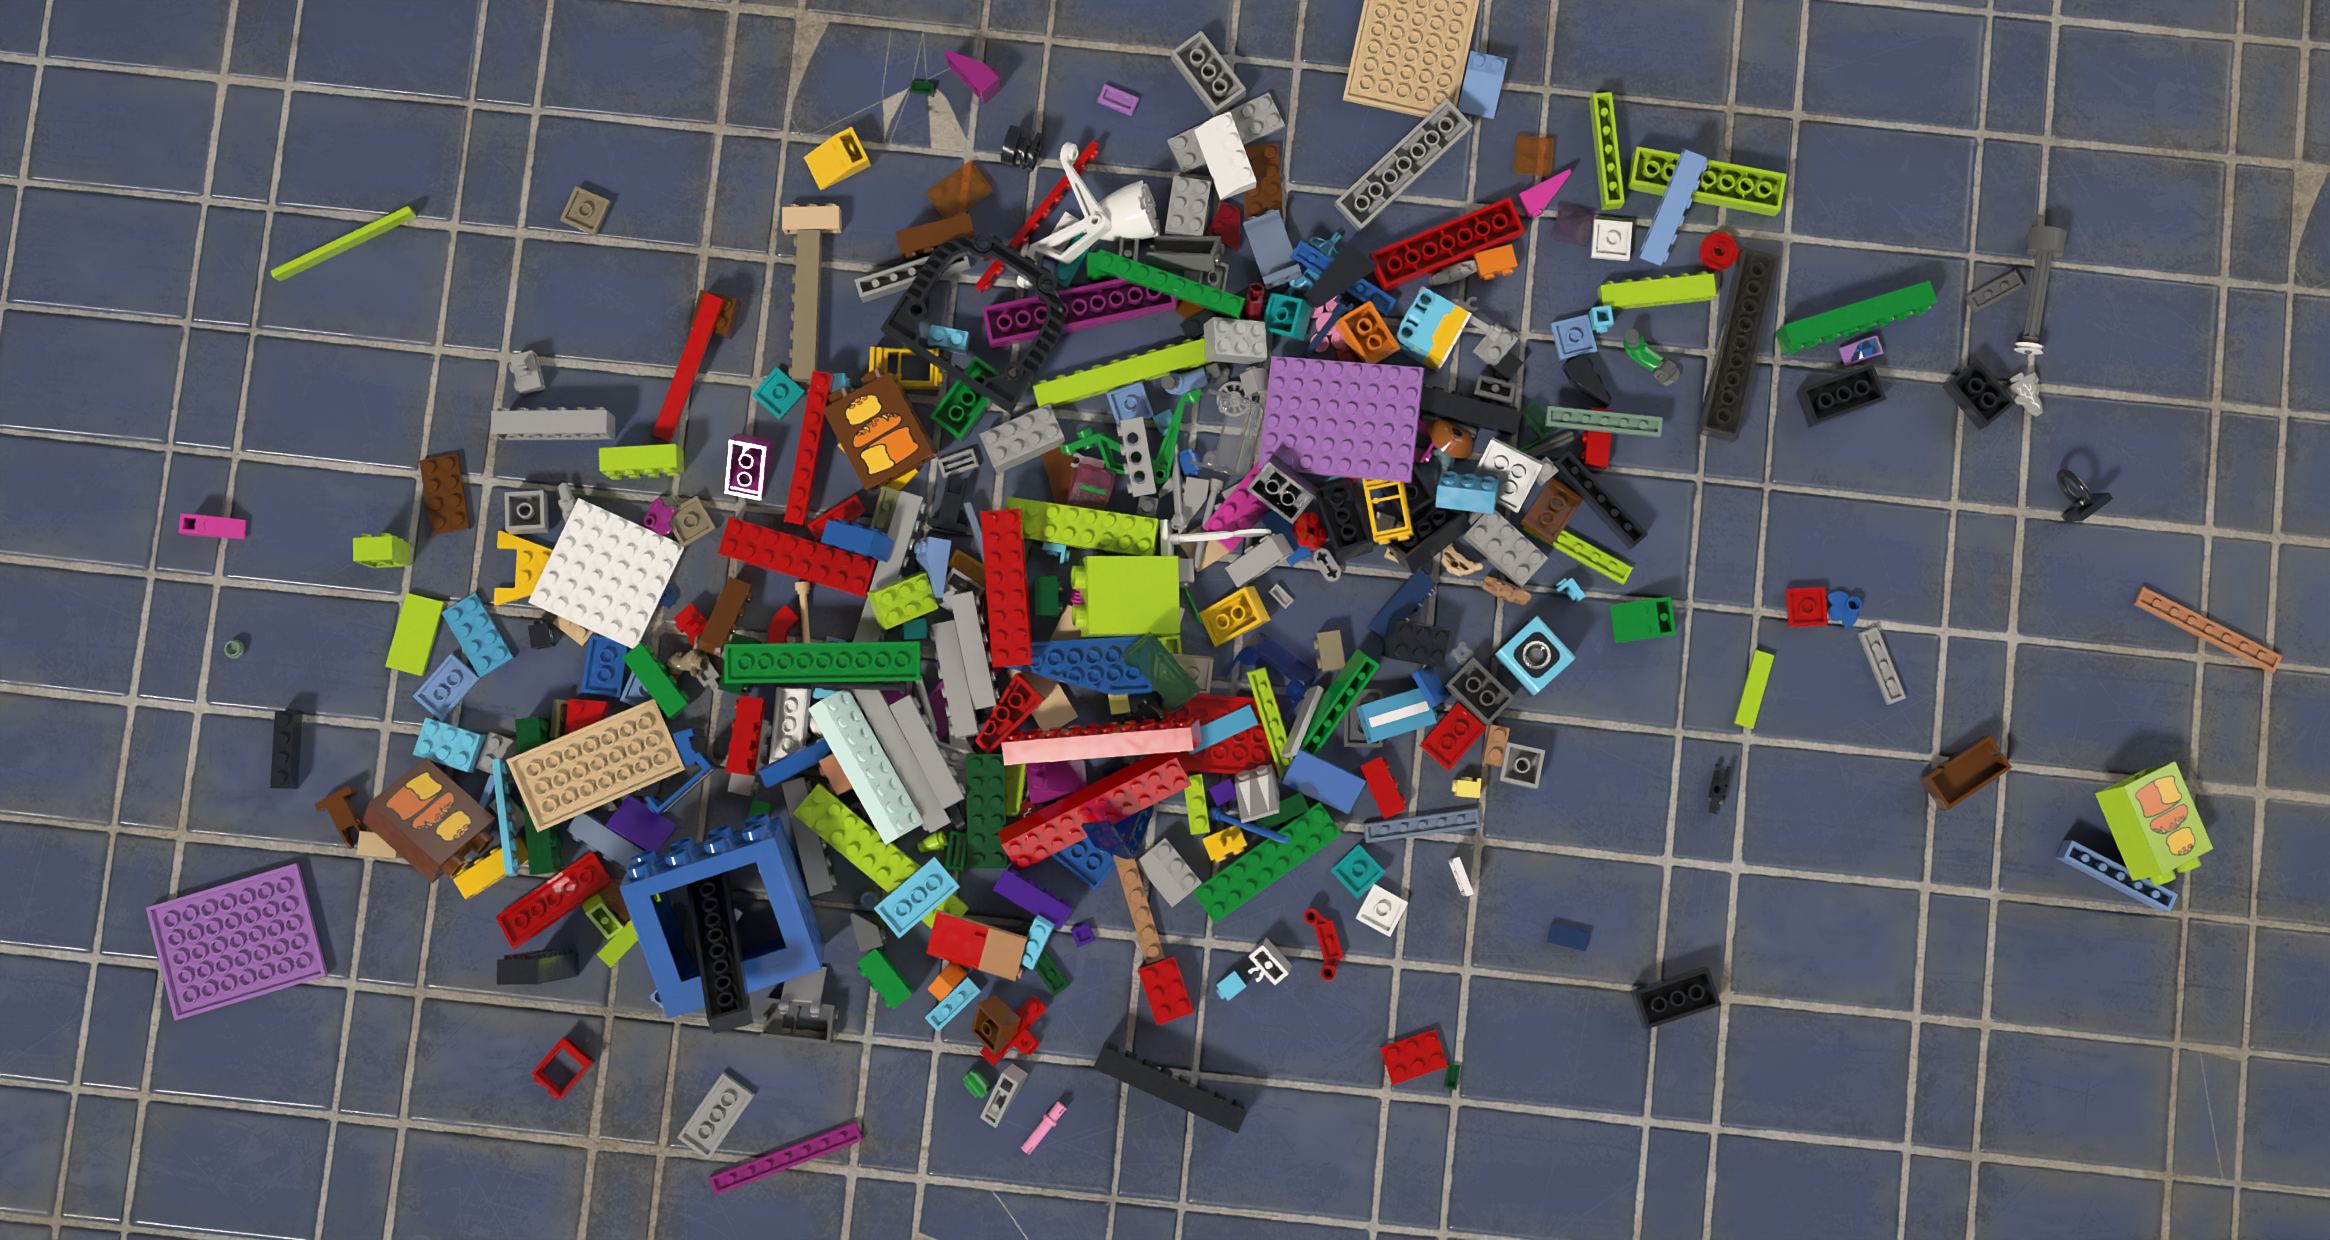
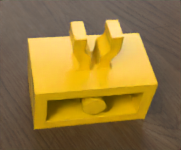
M1236 825L1202 839L1211 861L1215 859L1216 863L1226 859V854L1233 852L1235 855L1245 851L1244 846H1247L1240 827Z

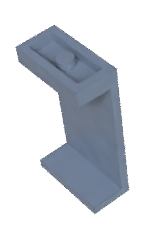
M1269 210L1262 216L1250 217L1246 222H1243L1267 290L1303 277L1298 263L1290 258L1293 249L1279 210Z

